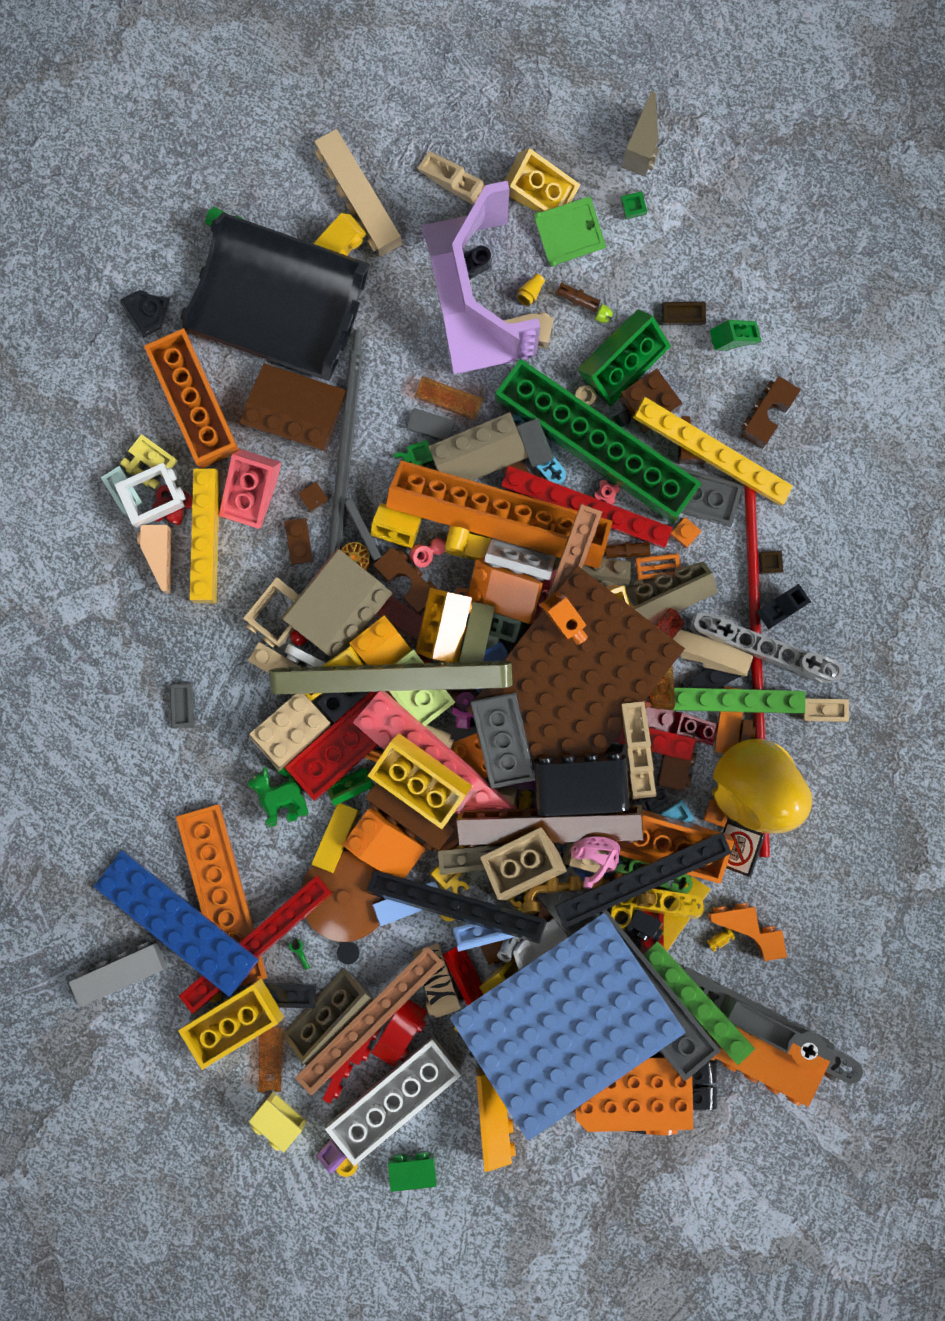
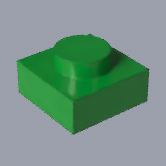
M642 191L621 196L625 219L647 214Z

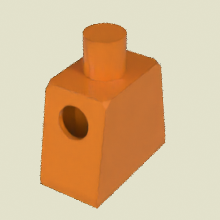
M559 591L540 604L555 626L567 639L572 638L579 645L588 638L583 631V628L586 626L585 622L567 597Z

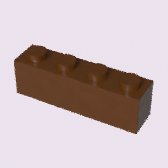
M378 783L374 785L366 796V799L369 800L368 806L377 812L381 809L387 813L386 819L395 825L399 822L405 826L404 832L414 839L416 836L423 839L422 845L432 852L435 849L440 851L455 829L449 823L443 829L439 828Z

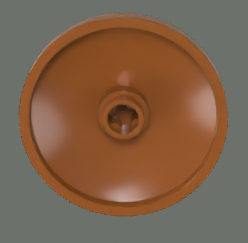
M350 851L342 852L333 874L312 866L304 877L301 889L318 875L332 891V894L305 917L309 925L321 936L338 942L356 941L371 934L379 926L372 905L386 900L385 898L368 894L366 891L372 874L377 869L360 860Z

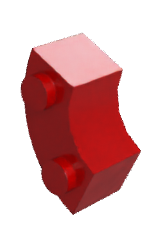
M408 1000L394 1013L371 1053L392 1067H395L399 1060L403 1062L410 1051L407 1046L416 1032L420 1034L427 1023L423 1019L428 1011Z

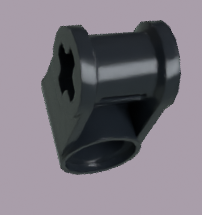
M477 246L464 254L469 280L491 267V252L485 246ZM481 255L487 257V260L484 262H479L476 259Z

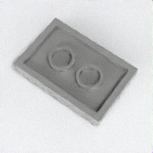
M492 538L484 562L489 563L492 567L508 568L516 574L526 573L532 575L537 580H550L556 557Z

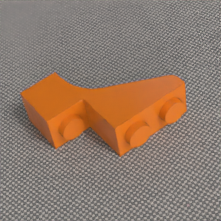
M748 902L734 904L735 908L726 909V906L713 907V912H707L708 919L711 922L751 937L758 947L761 960L770 961L787 958L782 930L775 929V926L761 927L762 931H759L756 909L754 906H748Z

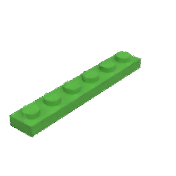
M671 688V710L805 714V691Z
M656 942L644 954V957L688 1011L737 1065L742 1063L756 1049L659 942Z

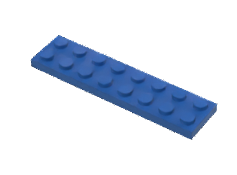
M120 851L94 885L104 896L229 997L234 995L260 960L125 851Z

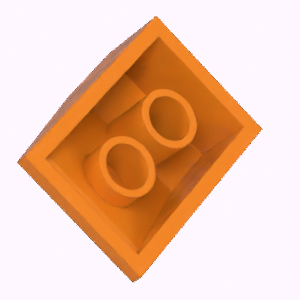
M485 557L476 559L467 595L472 598L471 602L495 606L494 613L528 624L533 623L543 583L526 573L516 574L505 567H492L489 563L484 562Z
M372 808L368 809L342 845L360 860L375 869L405 879L427 848L416 838L414 839L404 832L405 829L399 824L395 825L386 819L387 815L383 811L379 810L377 812Z

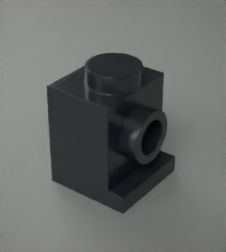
M639 909L627 927L629 933L632 934L634 930L637 931L635 935L646 942L649 939L659 942L664 933L662 922Z

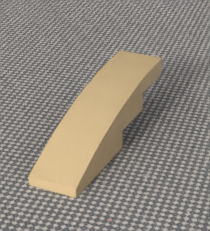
M430 151L417 168L418 171L473 206L485 187L481 179L466 173L462 166Z
M665 626L663 632L685 648L681 653V658L701 662L705 668L747 676L753 660L752 655L713 639Z
M645 702L622 704L632 798L655 797L654 768Z

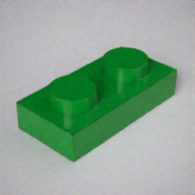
M366 767L340 779L327 790L334 806L374 787L371 778L368 777L369 772Z

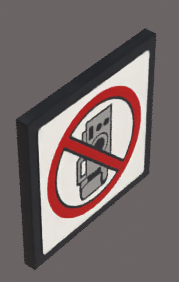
M727 821L723 833L729 834L734 840V844L726 869L751 878L765 834Z

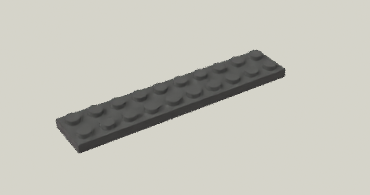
M570 866L566 869L567 872L560 874L556 878L559 879V883L568 882V877L579 875ZM588 890L538 894L536 898L568 937L603 913L607 915L686 1032L660 1050L661 1054L684 1082L721 1051L607 910L566 928L563 927L554 905Z

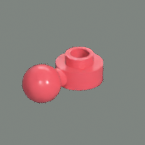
M434 538L429 547L422 544L415 545L409 554L410 561L421 568L428 566L433 559V554L441 555L445 553L446 541L442 538ZM421 552V556L417 558L418 553Z

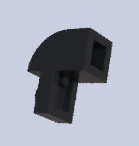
M797 584L756 612L769 630L809 604L811 600L800 584Z

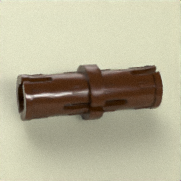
M561 282L560 288H558L556 293L557 296L572 301L573 305H580L596 313L597 307H599L601 302L600 299L584 293V290H577Z
M629 541L625 542V544L606 545V559L625 557L626 559H631V557L651 556L650 542L630 543Z

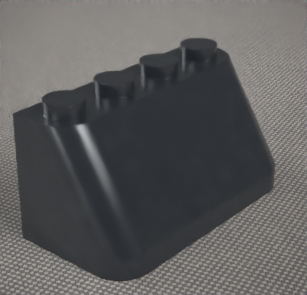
M609 752L607 755L598 756L597 753H587L584 757L566 754L562 755L561 758L540 756L534 760L536 810L538 815L623 812L630 809L626 754Z

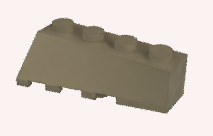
M704 562L675 569L674 574L662 573L655 575L656 579L643 582L642 579L634 581L633 586L625 588L629 605L652 623L718 593L713 573Z

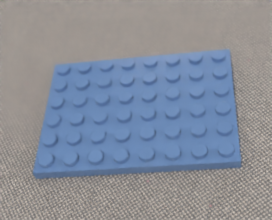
M605 913L450 1017L527 1141L543 1132L686 1033Z

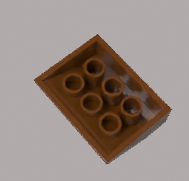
M264 363L246 401L240 423L246 427L327 453L347 390Z

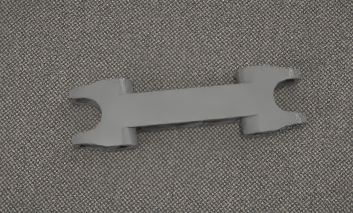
M707 612L696 614L688 628L691 633L732 646L756 658L791 670L799 676L822 684L840 680L844 671L843 666L833 659L815 652L804 651L735 625L734 622ZM699 620L706 623V629L699 626ZM741 635L748 637V646H743L740 643L739 637ZM762 643L769 645V654H764L761 651L760 646ZM783 651L790 653L791 660L789 662H785L782 659ZM832 665H835L837 667L838 673ZM825 668L829 669L830 676L826 675Z

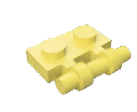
M141 434L128 451L135 456L133 460L129 461L124 458L120 465L130 475H137L144 472L139 468L142 462L150 468L164 463L168 468H173L177 460ZM155 477L142 482L146 487L150 486L154 490H157L160 486V482L155 480Z

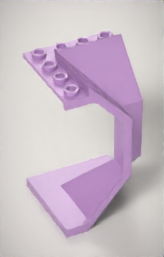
M508 181L485 185L468 216L421 225L423 239L427 245L449 346L451 368L454 374L518 361V358L527 360L537 354L540 333L539 319L513 324L506 323L477 303L472 295L462 249L477 230L508 224Z

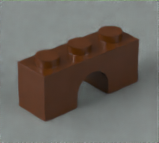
M780 376L777 377L775 382L770 380L764 389V392L767 393L763 400L759 398L753 407V410L756 412L752 418L748 416L742 424L741 428L744 431L741 436L763 449L778 427L768 418V410L776 408L786 413L801 389Z
M392 547L373 564L374 568L389 584L400 576L406 577L411 581V589L403 597L415 612L420 615L426 608L430 588L437 589V587L430 580L426 583L421 577L423 575L422 571L415 564L412 567L406 561L408 557L401 549L396 551Z

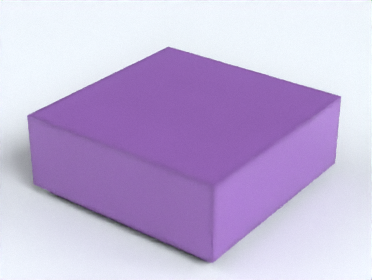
M333 1139L316 1155L329 1173H333L347 1158Z

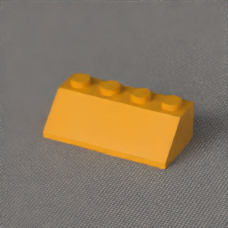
M476 1068L484 1172H488L512 1164L511 1156H516L515 1143L510 1142L509 1133H514L513 1120L508 1119V1109L482 1068Z

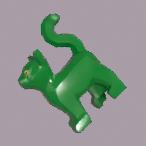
M263 767L262 772L255 774L247 781L248 787L258 794L259 805L267 815L265 820L266 828L277 825V809L286 807L288 811L286 820L288 823L297 821V817H305L309 814L306 801L300 793L297 781L285 767L278 772L287 776L288 782L279 786L270 787V777L266 767Z

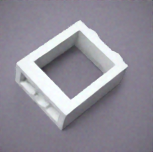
M164 463L115 484L129 519L136 528L185 507L183 500L186 499L181 487L177 488L174 480L177 479L173 469L171 467L168 468ZM162 474L174 500L140 514L129 488Z

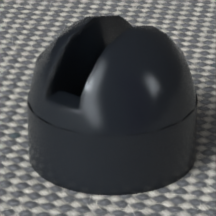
M627 409L613 416L612 419L618 426L626 427L630 424L631 416Z

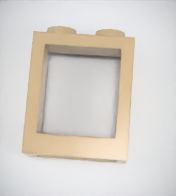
M276 577L243 619L248 622L246 627L256 634L260 631L265 635L262 640L271 647L277 645L281 648L295 629L289 625L277 639L255 621L256 617L277 591H280L292 602L299 596L298 593Z

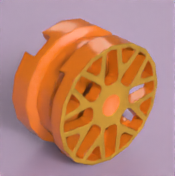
M352 542L346 544L341 549L343 553L364 570L369 568L371 558L369 551L364 545Z

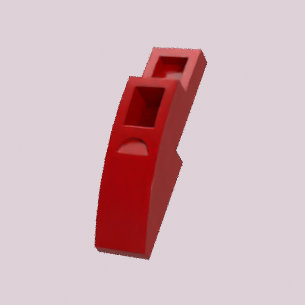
M381 1028L330 1077L332 1080L322 1099L323 1101L330 1104L333 1098L338 1099L343 1089V1086L340 1085L343 1077L348 1078L353 1068L350 1062L358 1066L361 1060L366 1062L371 1051L368 1045L371 1039L376 1041Z

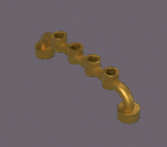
M626 873L613 874V878L615 879ZM603 875L599 881L593 884L592 888L613 879L605 880ZM581 876L568 877V882L559 883V879L554 877L546 881L545 884L537 885L528 891L526 902L521 904L522 913L535 914L540 912V902H535V897L540 893L555 894L559 892H580L590 889L583 888L584 881H582ZM649 891L636 896L637 906L655 905V895L650 894Z

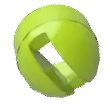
M602 304L594 319L601 323H607L610 321L607 316L612 317L613 312L608 306Z

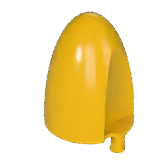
M765 739L745 740L727 750L718 761L713 773V779L717 782V787L712 790L711 795L721 811L730 819L757 832L779 834L798 828L808 818L812 808L813 795L791 756L778 744Z

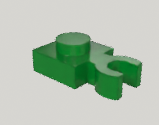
M428 440L407 446L408 453L406 454L397 452L393 455L395 459L403 458L405 462L419 466L434 462L428 447Z

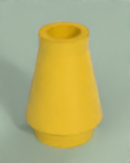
M535 273L531 279L517 290V300L524 306L534 304L545 279L540 274Z

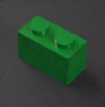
M429 1151L416 1152L415 1156H406V1154L400 1153L393 1155V1158H389L388 1171L391 1192L437 1186L434 1153L429 1154Z

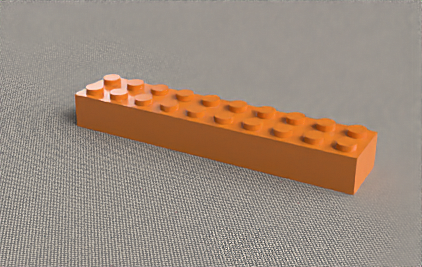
M402 460L389 487L386 508L445 525L461 527L476 534L560 558L577 514L576 510ZM600 518L584 565L599 569L612 525L611 520Z

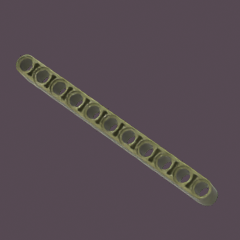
M510 661L287 667L269 670L272 694L506 688L513 685Z

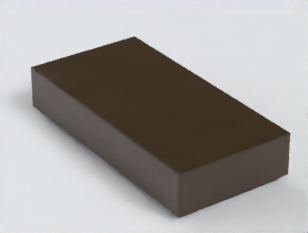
M706 301L662 302V325L706 324Z

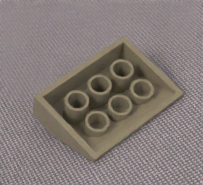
M337 548L282 616V619L333 659L351 646L349 643L361 634L392 595V592Z

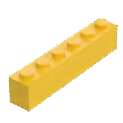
M193 469L190 600L193 603H217L220 474L216 469Z

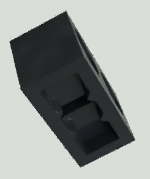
M345 692L322 693L318 696L320 700L317 703L331 720L336 723L369 693L355 692L351 696L346 695ZM333 698L339 700V707L336 710L328 708V702Z

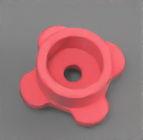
M607 480L600 481V488L595 492V498L609 504H614L615 496L619 493L620 487L616 484L608 483Z

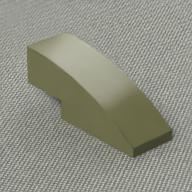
M477 602L472 603L460 662L483 661L495 606Z

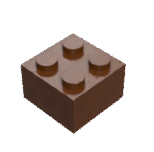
M658 368L621 392L619 398L643 434L651 429L633 418L643 398H648L673 414L679 411L682 405L681 400Z

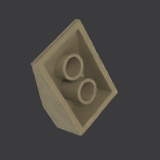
M653 91L649 95L627 145L622 168L646 177L648 170H653L660 150L656 148L659 137L656 94Z

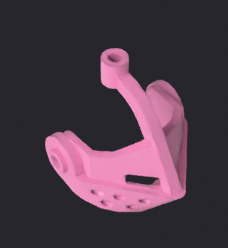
M587 837L577 841L572 846L571 856L578 860L590 859L601 865L592 877H585L583 888L592 889L593 884L599 881L605 872L612 873L616 869L620 855V846L616 841L606 837ZM598 850L609 851L608 855L598 854L597 852Z

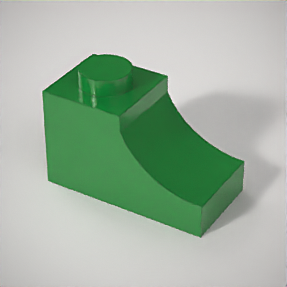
M727 320L709 330L715 351H729L734 348L756 345L762 342L756 321Z

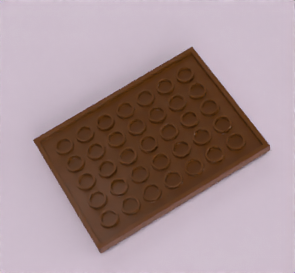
M578 565L557 591L567 597L585 622L586 626L583 628V631L588 638L579 645L572 638L567 639L546 612L542 610L504 659V661L511 662L513 685L506 688H482L475 697V699L516 691L532 761L540 756L561 758L562 755L566 754L584 757L587 753H597L598 756H603L624 729L622 704L645 701L685 649ZM470 704L466 710L474 716Z

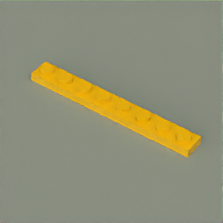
M648 398L642 399L633 416L635 420L779 506L784 505L793 485Z

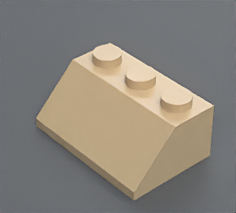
M542 828L534 830L480 857L498 900H508L567 872L557 848Z

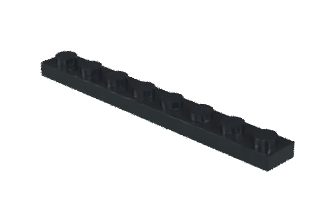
M719 832L554 906L563 927L566 928L732 853L723 832Z
M374 870L366 889L367 893L538 944H540L547 923L546 919L377 870Z

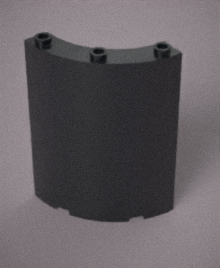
M222 212L217 219L213 220L211 225V232H213L205 267H202L199 274L200 281L188 306L184 307L181 312L180 318L183 320L182 329L184 328L185 331L329 381L339 363V359H336L340 350L344 351L360 306L358 301L360 290L365 288L370 264Z

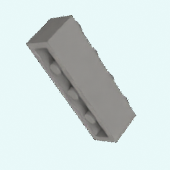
M150 942L138 946V951L131 955L129 951L117 955V961L109 964V961L106 960L95 965L97 969L88 973L86 969L75 974L76 979L70 981L69 984L78 1006H84L168 968L158 943L153 945Z

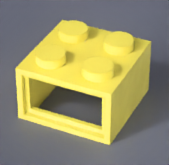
M273 1091L255 1112L249 1123L252 1124L251 1128L255 1133L260 1136L263 1134L269 1139L268 1143L272 1148L277 1151L281 1150L284 1153L302 1132L307 1120Z

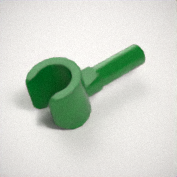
M297 939L300 943V947L297 950L294 949L293 944L290 942V950L297 953L304 969H309L310 966L303 952L304 942Z

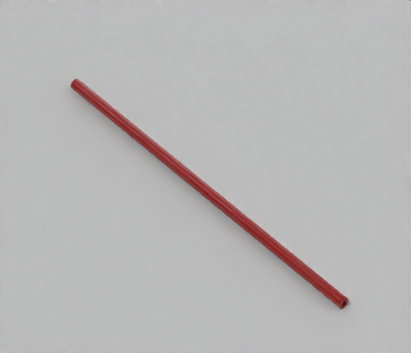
M744 485L750 630L761 634V618L756 612L760 609L756 491ZM753 656L751 662L752 690H763L762 659ZM753 713V723L756 727L754 739H765L764 713ZM762 833L765 834L759 857H770L769 834Z

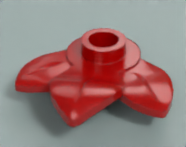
M162 485L157 489L156 502L153 504L152 509L174 500L171 493L169 498H163L165 492H170L167 485ZM183 491L186 498L183 500L185 507L155 521L159 522L166 517L171 523L181 525L184 515L183 509L192 508L193 498L191 495Z

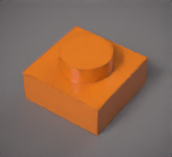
M685 517L670 535L687 549L701 533V530Z

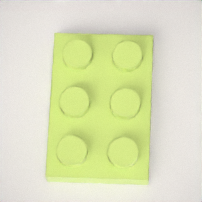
M413 649L395 664L424 662ZM446 689L389 691L396 701L424 726L455 703Z

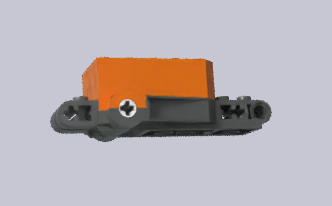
M685 966L684 970L699 987H703V991L708 994L709 990L712 991L708 997L756 1048L742 1063L737 1065L705 1030L721 1050L711 1060L714 1061L716 1058L722 1061L724 1067L734 1072L736 1070L743 1072L744 1077L754 1083L758 1081L764 1083L766 1089L779 1095L780 1092L785 1094L787 1100L798 1106L802 1103L809 1107L824 1075L836 1083L842 1080L853 1084L862 1078L863 1069L860 1063L851 1056L834 1048V1044L825 1037L815 1033L809 1027L799 1025ZM842 1062L846 1067H852L851 1072L843 1070L840 1067V1063Z

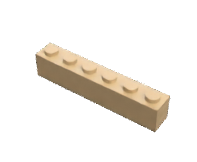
M335 129L315 140V156L320 163L324 162L326 166L324 170L330 180L334 179L337 184L335 189L340 198L344 197L347 201L346 208L352 216H356L357 223L366 232L369 238L367 243L372 252L376 251L379 257L401 246L402 240L399 232L338 130Z

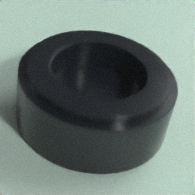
M352 941L343 942L337 949V957L343 964H353L359 958L360 949Z

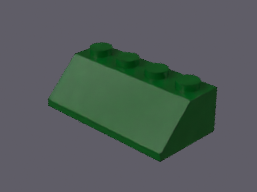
M637 309L577 370L586 384L591 386L596 394L609 406H612L620 398L621 392L633 385L671 345L655 318Z

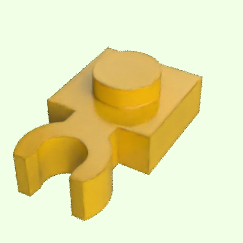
M439 864L429 873L443 890H447L450 887L451 892L458 894L457 888L459 886L464 890L469 889L465 882L458 880L462 875L461 873L440 875Z

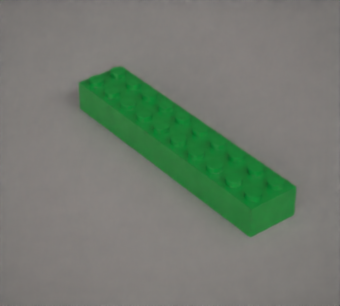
M521 358L495 393V401L513 414L520 416L525 422L538 418L545 436L673 524L702 484Z

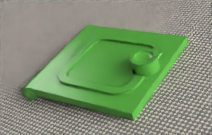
M591 196L534 214L550 267H555L557 264L606 248Z

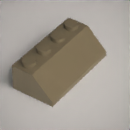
M511 413L428 446L438 471L471 481L529 458Z
M344 968L316 998V1007L307 1008L286 1030L283 1037L300 1061L308 1065L375 997Z

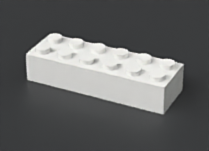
M432 1036L330 1121L325 1130L355 1166L461 1077L462 1071L435 1037Z

